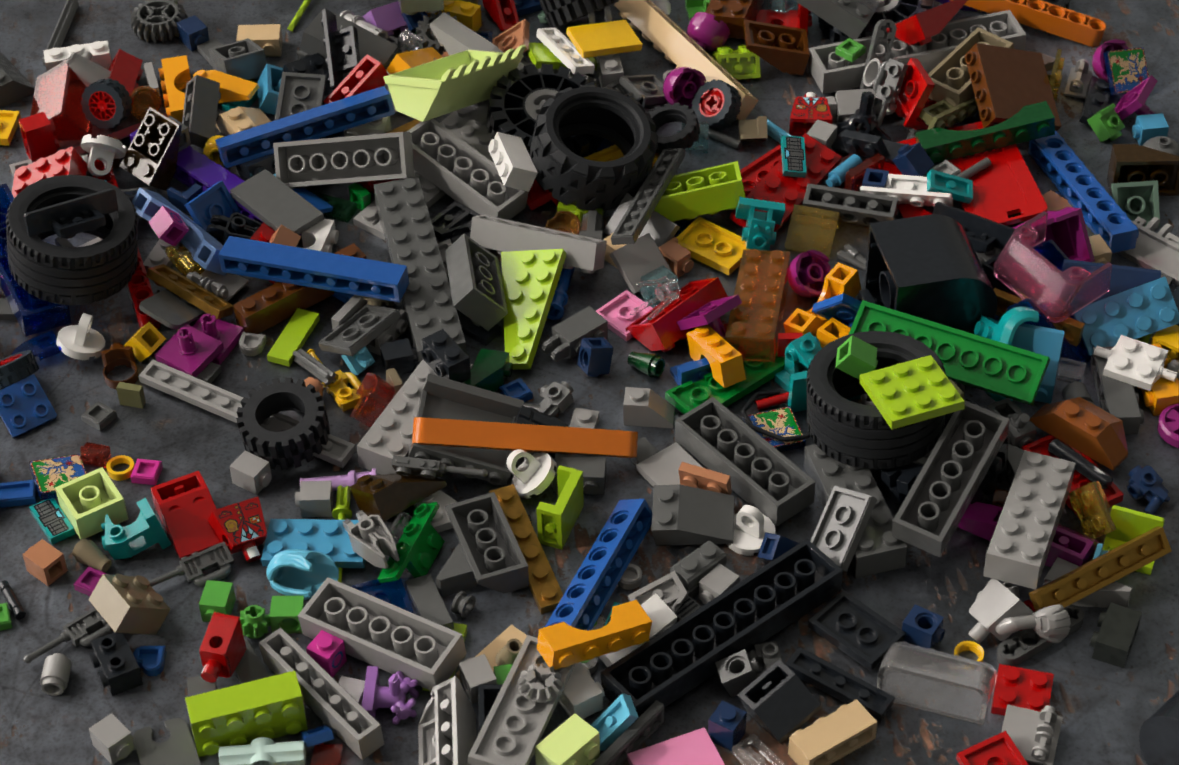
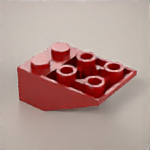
M199 470L150 488L154 508L180 560L185 556H192L194 552L199 553L221 543L208 521L212 510H216V506Z

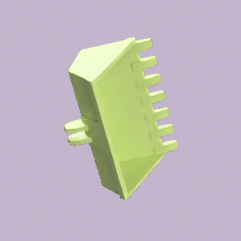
M523 44L516 50L511 48L505 53L469 49L384 76L383 78L385 84H388L396 111L425 122L490 99L491 91L494 86H497V81L503 75L508 78L509 71L517 68L524 56L523 52L526 46Z

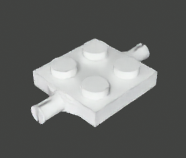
M1123 335L1120 336L1116 346L1111 350L1098 345L1094 350V355L1107 359L1103 372L1104 376L1151 391L1154 383L1160 377L1175 382L1178 372L1164 368L1168 350Z

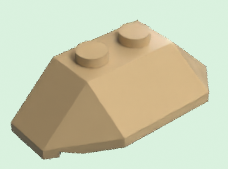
M239 106L219 114L215 126L224 136H228L269 123L271 120L261 109Z

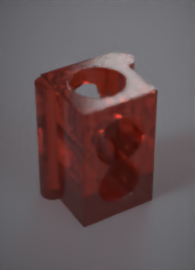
M86 442L84 446H81L80 452L83 463L106 468L107 462L111 459L109 446Z

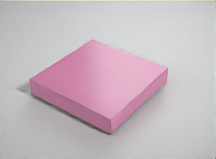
M625 290L596 310V312L607 320L609 330L627 342L633 336L625 328L652 310L653 307L630 291ZM647 318L639 324L647 323Z

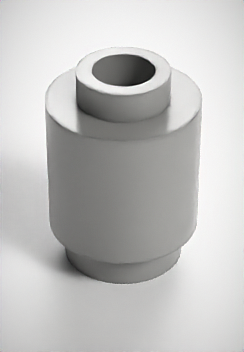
M55 653L45 658L40 684L42 691L48 695H60L67 688L72 662L64 654Z

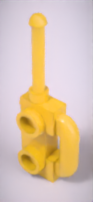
M313 349L307 351V353L320 361ZM341 369L334 372L336 374V382L334 384L331 382L329 385H326L322 382L327 393L331 394L343 412L362 404L361 399L366 395V389L358 377L351 372L343 373ZM347 383H350L354 389L347 387Z

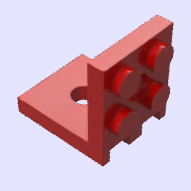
M798 3V10H759L756 21L806 29L808 34V27H812V14L810 10Z
M910 58L908 62L909 67L902 83L901 91L898 94V100L895 102L897 106L895 112L898 116L905 118L904 127L927 130L929 126L925 124V121L919 115L922 109L937 103L928 99L935 84L920 61L916 58Z

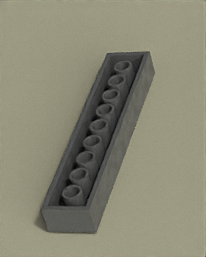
M419 176L374 184L376 207L391 263L406 265L408 270L409 285L401 301L404 311H406L413 346L417 351L418 365L423 360L421 350H423L422 339L442 329L467 354L464 334L457 310L453 307L450 285Z

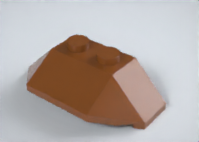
M1082 397L1043 405L1029 420L1036 427L1113 471L1128 457L1123 421Z

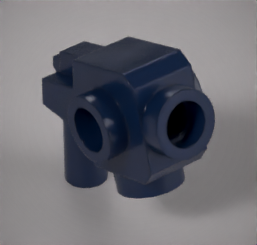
M1138 465L1129 472L1128 493L1134 499L1139 498L1141 500L1145 497L1149 501L1143 513L1154 515L1163 502H1169V491L1163 486V479L1151 466L1142 468Z

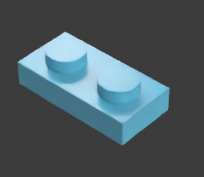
M622 693L591 724L592 727L599 731L600 751H605L638 718L630 695Z

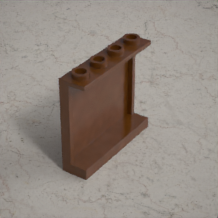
M976 43L964 55L983 128L990 127L994 122L1001 123L1008 120L1024 106L1047 101L1055 117V130L1057 131L1062 127L1041 53Z

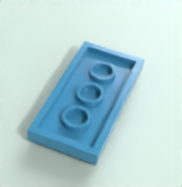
M1166 277L1072 310L1075 320L1085 323L1082 340L1088 356L1092 355L1093 347L1097 345L1100 347L1116 346L1121 335L1137 339L1179 323V312Z
M270 519L261 557L262 565L268 567L275 554L288 549L324 553L335 561L337 568H365L366 560L353 551L348 532L342 523L345 520ZM350 520L354 525L359 522L358 520Z

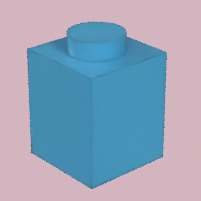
M1163 113L1137 115L1135 125L1132 126L1133 138L1137 139L1138 144L1142 146L1150 138L1157 136L1167 137L1169 126Z

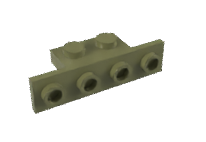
M975 97L955 107L947 101L941 100L922 109L919 117L929 126L928 129L936 127L946 129L951 128L958 122L961 123L968 117H973L978 110Z

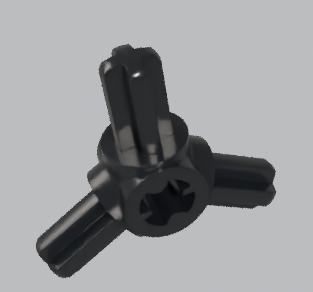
M872 92L862 93L860 108L855 111V115L850 116V119L834 124L838 126L837 136L846 129L880 136L883 140L891 141V138L877 126L879 122H877L875 112L872 111L875 97Z

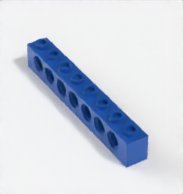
M1055 130V135L1029 141L1028 153L1068 203L1073 208H1081L1085 224L1094 235L1100 234L1112 253L1134 249L1139 236L1138 227L1133 224L1127 214L1117 205L1104 186L1097 181L1094 174L1087 169L1084 162L1067 145L1063 137Z
M645 498L619 500L545 627L565 622L580 630H592L652 525V510Z

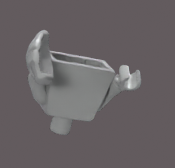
M991 578L985 588L977 594L975 602L969 609V613L978 622L968 634L981 644L990 633L1000 641H1004L1011 634L1019 630L1033 628L1039 637L1052 643H1060L1069 634L1071 621L1068 612L1060 604L1042 608L1034 613L1019 599L1020 595L1017 586H1012L1008 582L1001 584L998 580Z

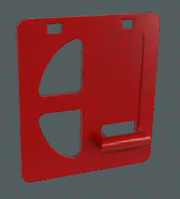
M982 121L947 130L982 129L983 125ZM916 137L897 143L914 145L916 144ZM1016 144L948 160L960 169L961 172L986 157L992 163L991 166L969 178V180L973 181V199L969 204L960 202L964 211L1006 226L1028 221L1048 211L1047 204ZM876 160L880 170L889 171V174L902 175L894 163ZM911 204L899 205V213L902 218L932 214L922 207H914ZM1016 213H1020V214H1021V215H1019V216H1015V217L1008 218V215H1012V214H1016Z

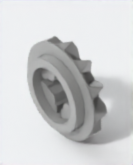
M542 663L539 667L535 668L530 665L527 671L522 670L518 679L520 693L525 698L535 702H547L556 698L561 693L563 687L561 673L555 672L553 666L544 668ZM536 678L545 681V687L540 682H536Z

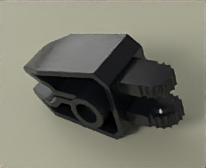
M238 212L232 213L230 218L214 214L210 220L212 224L207 226L206 232L214 238L222 240V245L224 246L229 236L250 239L262 223Z

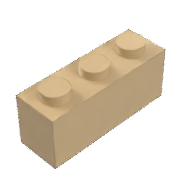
M858 700L848 705L844 704L832 714L818 718L814 724L807 728L795 731L789 737L788 754L797 765H830L876 739L877 721Z

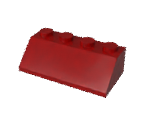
M718 277L690 281L625 329L626 331L629 330L631 336L649 350H662V352H666L675 347L674 343L676 341L687 338L686 333L694 329L690 328L681 331L677 324L679 320L710 301L725 298L728 295ZM647 318V323L639 324Z

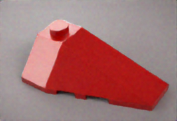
M952 0L895 24V37L910 46L916 43L922 46L931 42V37L939 34L968 0Z

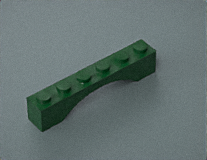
M1047 101L1024 106L1008 120L987 128L959 131L936 127L916 132V143H920L932 162L936 164L945 160L948 161L1055 135V117Z

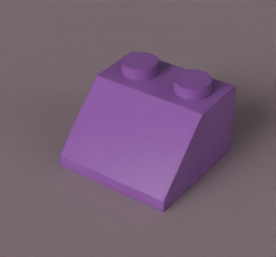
M398 1L372 9L363 16L365 22L387 31L388 36L394 35V31L401 30L402 33L408 29L401 15Z

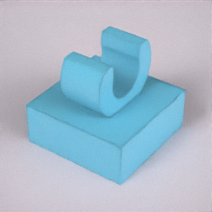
M366 346L354 356L341 355L351 373L355 375L360 374L375 362Z

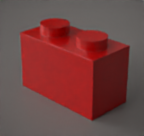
M44 112L18 120L25 151L28 158L32 160V163L40 158H46L55 154L57 149L60 148L56 136L53 135V132L56 131L52 119L48 120Z

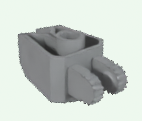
M359 511L356 513L359 521L357 524L354 525L349 519L342 522L345 530L348 532L353 551L373 566L388 568L385 556H390L395 561H399L394 539L379 515L371 514L367 516L363 511Z

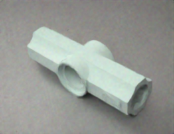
M260 737L254 739L250 745L223 746L219 748V765L306 764L305 741L275 743L270 738Z

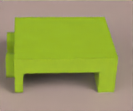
M560 465L557 469L558 500L556 504L552 505L540 501L536 511L537 532L540 544L562 550L584 507L583 471Z

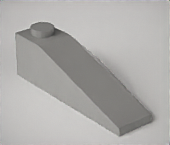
M445 12L429 25L441 47L446 49L449 56L469 49L502 52L496 45Z

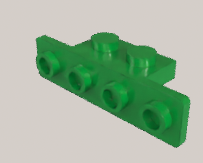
M437 502L423 503L414 510L413 517L404 528L403 534L396 544L399 561L389 557L387 561L388 568H382L377 578L380 583L399 580L405 568L408 569L414 578L427 575L445 542L430 524L440 507Z

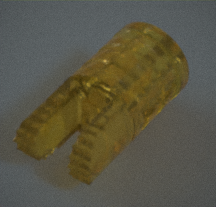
M169 246L165 249L167 257L183 276L186 277L189 272H197L199 275L204 272V268L192 259L191 252L185 246H180L178 249L174 246Z

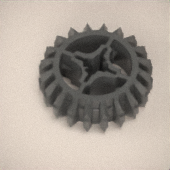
M146 0V3H139V7H135L134 12L131 13V28H133L136 37H139L140 40H146L147 43L154 41L156 44L158 41L163 43L166 40L172 41L173 37L179 38L177 22L187 19V13L183 5L179 4L178 1Z

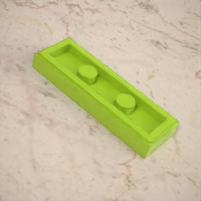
M297 308L267 354V360L290 367L294 361L293 352L303 347L320 320L319 313Z

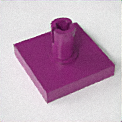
M1152 75L1121 97L1114 109L1121 121L1134 112L1137 115L1156 114L1145 104L1157 83V80Z
M738 294L710 301L679 320L677 324L681 331L709 325L722 338H725L729 334L720 316L740 305L742 301Z
M203 314L193 325V328L223 342L224 349L212 361L218 365L222 364L238 344L244 332V327L216 319L211 314Z
M185 324L155 354V358L160 363L197 377L224 349L223 342Z

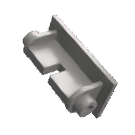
M1086 59L1078 60L1076 67H1071L1064 95L1085 98L1088 83L1093 71L1088 70L1089 63Z

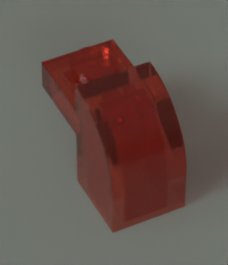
M367 372L356 392L360 399L350 417L371 428L393 399L395 387L377 375Z

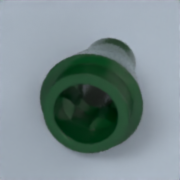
M633 351L628 356V365L635 367L649 377H659L664 371L665 360L659 354L637 353Z

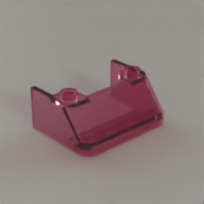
M1043 211L1015 229L994 263V276L1033 309L1038 311L1045 319L1057 323L1064 321L1109 292L1112 264L1108 262L1092 273L1079 266L1070 267L1063 272L1033 249L1046 239L1048 213Z

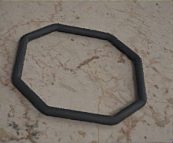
M782 389L756 392L741 410V415L747 425L763 435L782 442L804 440L811 437L809 431L805 435L782 437L752 424L746 411L759 396L787 392Z

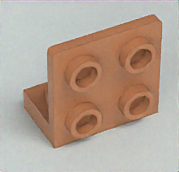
M681 463L678 469L680 485L731 495L732 488L729 475L689 463Z

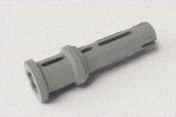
M345 10L339 15L386 40L388 38L387 31L365 22V19L360 15H354L349 10Z

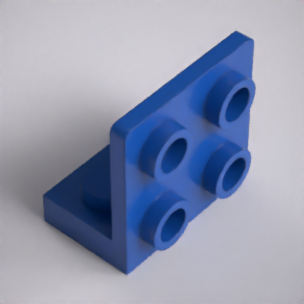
M34 374L0 390V416L13 438L57 417V413Z

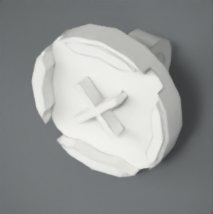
M91 134L85 135L82 138L81 148L90 153L87 168L93 176L103 177L110 172L113 159L125 157L127 147L125 145L122 146L123 143L112 137L97 135V138H91ZM95 160H101L104 163V171H99L95 168Z
M83 313L78 325L63 327L58 332L56 345L62 348L61 352L78 360H89V357L95 356V358L101 356V352L105 348V339L97 330L91 328L93 315Z
M517 449L510 453L507 458V468L514 475L512 484H514L521 498L529 499L532 494L536 496L541 494L555 477L554 466H556V462L548 453L540 452L531 455L523 449ZM524 457L525 461L516 468L517 460Z
M745 505L737 514H734L733 544H727V546L738 554L753 556L754 553L760 551L766 532L776 534L775 525L770 518L762 514L756 507Z

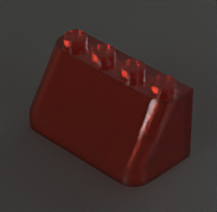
M66 59L36 78L30 116L44 112L48 120L52 119L56 128L53 135L56 136L58 141L82 140L83 136L92 134L93 127L82 111L81 96L85 92L86 86L69 67V64L66 63Z

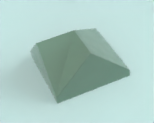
M1158 181L1111 184L1112 199L1116 201L1117 205L1127 214L1131 221H1134L1139 216L1146 220L1145 227L1153 217L1160 219Z

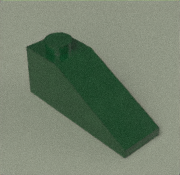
M481 348L470 371L471 379L465 381L464 384L492 392L497 391L500 386L504 385L507 377L512 375L513 363L509 362V353Z

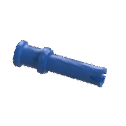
M575 267L573 269L562 268L547 318L558 320L563 317V307L568 302L567 291Z

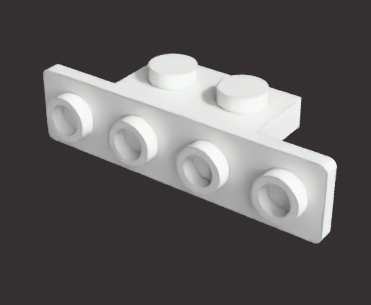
M888 174L886 188L860 187V192L897 197L899 205L911 204L914 207L935 206L937 202H941L953 207L952 194L928 192L927 177Z

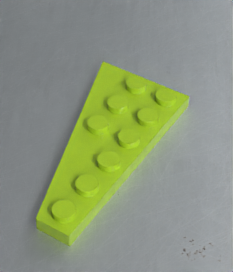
M564 249L501 252L502 284L508 314L504 317L505 352L509 353V362L513 363V370L531 369L567 256Z

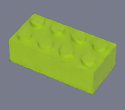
M738 161L674 175L654 210L673 223L682 219L691 220L704 214L714 215L726 209L736 210L739 198H746Z
M295 671L185 698L198 757L214 755L223 746L249 745L256 738L266 737L273 739L308 730L302 693Z

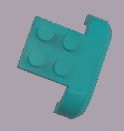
M1015 307L1007 311L999 322L982 315L980 321L975 325L974 334L1011 345L1018 326L1027 321L1038 322L1039 312L1029 307ZM985 391V393L995 401H1000L1006 398Z

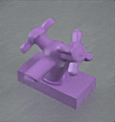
M367 666L362 707L374 719L378 708H391V711L397 714L392 719L394 725H397L401 719H406L409 716L416 717V711L411 708L416 703L414 698L419 696L418 691L415 689L418 681L405 677L401 671H397L389 678V687L379 686L378 666ZM409 691L414 698L405 703L406 694Z

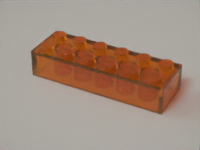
M743 249L734 295H739L742 303L730 311L725 340L742 354L743 361L775 362L778 333L781 330L789 286L787 277L790 265V252Z

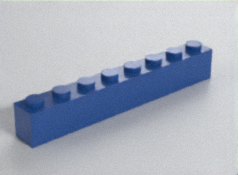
M382 86L215 139L222 163L225 168H229L274 153L273 143L319 139L394 115L395 110L390 93Z
M233 236L228 237L218 254L222 272L394 302L401 301L409 285L406 265Z

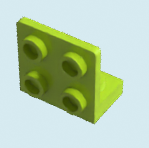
M739 45L738 49L733 50L730 46L717 47V51H712V56L716 58V61L735 79L761 78L760 57L748 50L746 45Z
M1113 505L1103 550L1111 551L1155 527H1163L1165 519ZM1155 561L1137 569L1136 572L1151 575Z

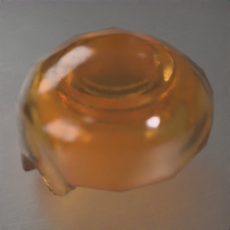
M139 86L129 95L130 99H132V111L130 112L139 120L144 119L149 107L157 111L161 108V97L158 91L150 86Z
M558 211L551 220L548 219L545 227L579 235L581 222L577 215L570 211Z

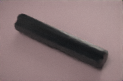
M1054 439L1049 443V452L1059 459L1075 462V470L1097 486L1107 490L1112 485L1113 478L1069 446L1058 439Z

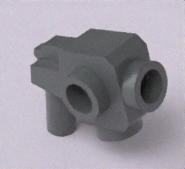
M562 381L561 384L552 382L550 385L546 384L541 388L539 395L543 401L539 405L524 403L523 406L534 408L539 413L548 417H555L557 413L562 414L572 404L574 398L571 393L574 390L565 381Z

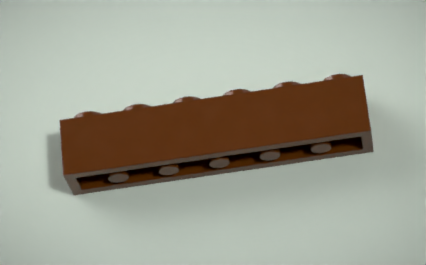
M354 243L334 253L367 259L366 255ZM277 282L234 304L236 322L238 326L244 327L245 333L259 334L292 317L297 308L305 310L334 295V291Z

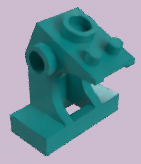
M745 197L739 198L735 218L746 220V227L742 231V241H745L746 249L769 252L770 245H775L776 232H774L775 224L781 225L785 212V203ZM755 209H757V210H763V211H767V212L755 211Z
M811 332L793 340L785 349L784 370L775 374V382L787 392H789L790 375L804 369L808 371L810 362L818 351L822 349L820 341Z
M146 498L136 502L140 513L136 521L128 526L114 525L108 514L105 515V523L101 524L102 530H105V535L102 536V545L105 551H109L113 560L131 558L156 543L160 544L162 550L172 545Z

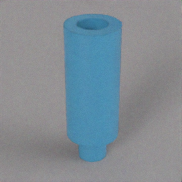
M856 154L847 158L828 174L827 186H840L863 167L862 159Z

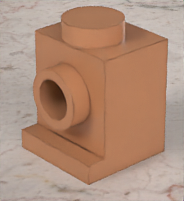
M676 237L658 247L673 272L671 275L679 278L692 270L694 262L691 260V252L679 245Z

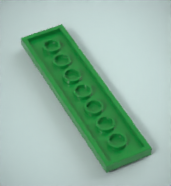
M864 300L861 302L848 334L885 331L910 336L924 343L936 353L943 363L949 380L952 379V381L1033 406L1050 362V358Z

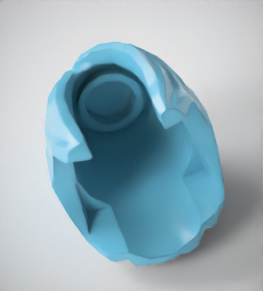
M288 549L275 554L268 564L266 575L271 587L277 592L286 596H304V599L307 600L313 597L327 577L338 581L339 569L335 566V561L324 553Z

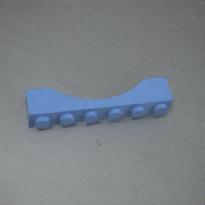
M139 187L132 200L136 213L148 221L151 220L162 206L178 213L189 228V231L180 240V243L190 251L193 256L192 259L205 270L225 276L226 273L222 272L218 256L223 245L162 195Z

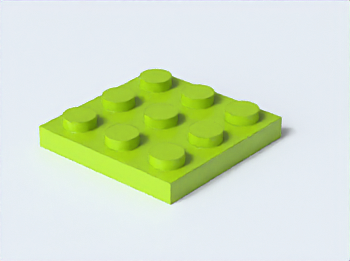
M932 355L860 374V384L891 429L960 411L965 407L964 399Z

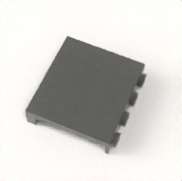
M428 373L422 387L416 417L514 423L521 406L524 405V400ZM411 439L408 457L438 460L441 463H446L447 466L486 469L488 472L486 477L462 475L468 478L487 481L493 485L505 486L511 475L507 468V458L513 451L412 444Z

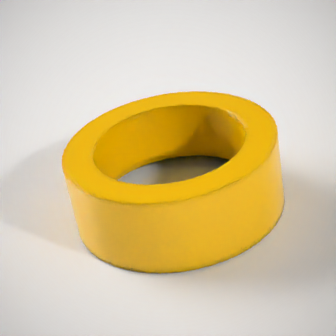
M119 455L111 458L107 462L106 468L111 479L123 481L131 477L135 465L131 457ZM125 463L129 465L128 469L121 472L112 470L117 464Z
M963 641L956 645L953 660L957 667L965 671H974L982 666L984 650L978 643ZM963 651H971L979 659L969 663L961 660L959 654Z

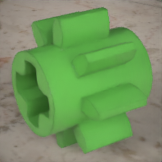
M251 605L246 607L244 611H240V621L244 636L257 639L262 637L264 633H268V627L271 626L270 615H265V608Z

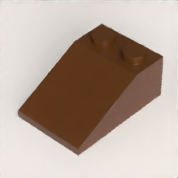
M744 20L745 41L748 50L781 72L791 75L804 74L810 57L806 29Z

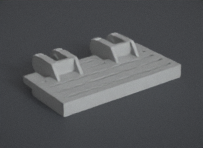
M1138 216L1132 221L1139 230L1136 247L1116 253L1145 269L1161 270V274L1172 277V283L1179 286V237L1170 233L1172 225L1167 223L1158 233H1155L1154 231L1158 228L1160 219L1153 217L1144 227L1146 220Z

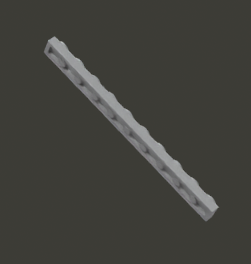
M152 360L140 373L139 380L141 383L237 423V409L242 407L241 400L243 397L155 360ZM278 412L264 420L260 426L269 431L281 432L295 427L300 421ZM327 434L329 439L327 445L322 444L323 451L319 455L314 452L313 456L343 468L356 452L355 444Z

